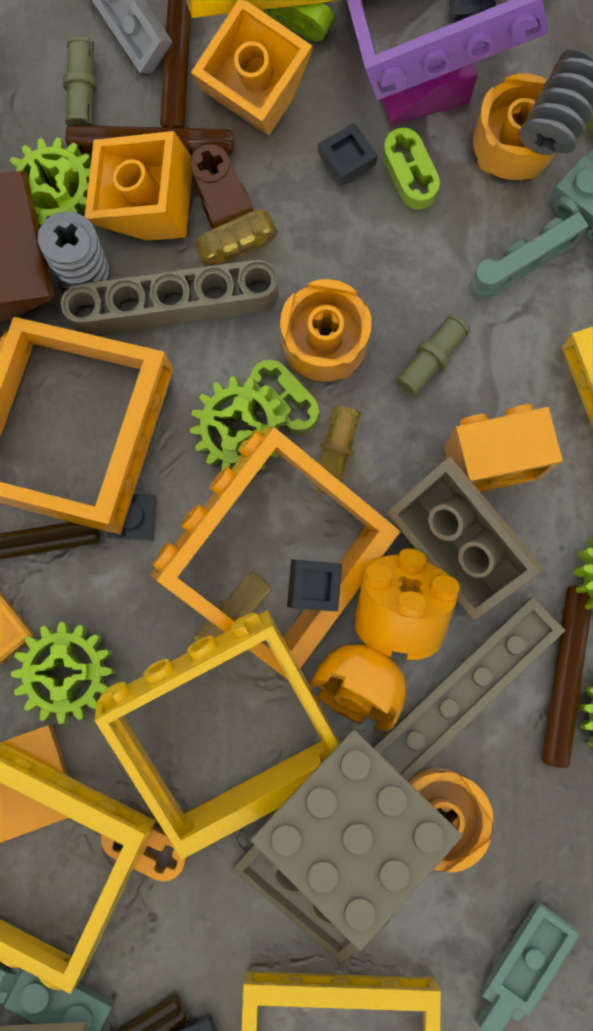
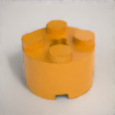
M529 73L513 74L506 77L503 83L495 88L492 87L486 93L472 139L477 164L481 170L507 180H525L539 177L549 166L556 153L552 155L535 153L525 147L519 136L520 128L526 122L530 110L534 107L538 95L542 92L547 80L546 78Z
M332 279L315 280L308 283L306 287L297 293L294 292L284 304L280 318L282 350L289 367L307 379L318 382L346 379L354 373L366 355L372 325L371 314L367 305L357 295L358 292L350 285ZM322 328L331 329L328 336L320 335Z
M406 548L401 550L399 555L381 557L368 565L364 573L355 609L356 620L354 625L356 633L368 647L386 656L391 657L392 651L408 654L406 660L427 658L436 653L442 645L457 602L460 589L459 582L445 571L426 562V556L416 549Z
M433 767L418 771L408 782L436 810L439 808L444 812L451 810L447 814L446 819L463 835L434 870L441 872L463 871L478 862L488 849L493 826L491 804L485 793L476 783L456 771L445 767Z

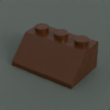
M23 171L0 173V324L55 298L47 260L38 244L40 228L28 175Z

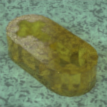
M257 210L204 233L196 240L194 247L204 267L221 265L267 245L277 236L278 231L268 211Z

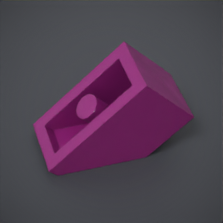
M474 63L381 99L390 126L470 103L478 76Z

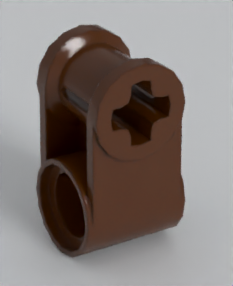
M213 144L202 145L196 149L190 162L193 181L214 235L216 237L255 221L256 216L251 200L243 184L240 183L225 150ZM208 169H212L215 175H211Z

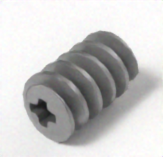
M570 48L561 53L558 63L555 64L551 72L550 78L546 80L542 92L538 95L534 107L530 110L526 122L520 128V140L526 148L542 155H552L556 152L568 154L574 151L577 145L576 138L582 136L586 128L585 123L589 122L593 115V58L588 53Z
M64 211L53 214L43 222L38 232V244L56 280L65 291L78 284L109 279L110 267L95 228L86 217L76 212Z

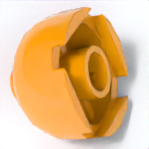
M361 644L339 646L330 652L320 664L310 683L311 689L318 686L321 688L317 697L335 712L359 724L362 723L364 717L376 720L377 722L373 729L380 731H391L394 728L407 698L406 681L400 667L392 660L393 654L389 657Z

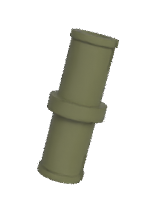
M73 36L67 40V73L63 76V88L67 91L65 124L67 126L93 125L92 98L93 93L97 90V79L93 76V51L95 45L87 37Z
M449 314L432 337L418 345L416 348L417 355L394 380L397 387L409 397L416 398L433 375L447 367L449 364L448 357L464 337L470 333V328L465 321L456 315Z

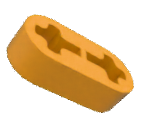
M154 825L134 869L154 880L162 882L171 881L183 870L188 857L181 860L163 829ZM101 834V845L105 853L117 860L122 848L116 845V841ZM167 845L171 846L174 849L172 857L178 861L177 866L169 864L165 870L157 866L159 858L146 851L148 846L157 851H162Z

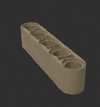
M250 260L84 283L72 286L65 291L61 298V308L75 331L95 336L258 314L269 311L276 305L279 295L278 275L270 263L264 260ZM256 281H263L269 285V288L261 293H254L248 289L249 285ZM213 287H221L226 290L225 294L217 299H210L205 296L206 292ZM170 293L182 295L181 300L177 304L166 305L162 303L164 297ZM127 299L139 301L133 310H119L121 303ZM82 306H95L89 316L76 317V313Z

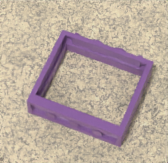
M347 0L365 70L377 101L548 34L543 0H509L376 54L362 3L363 0Z

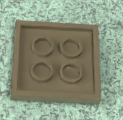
M352 729L252 836L250 841L361 952L463 835L358 732Z

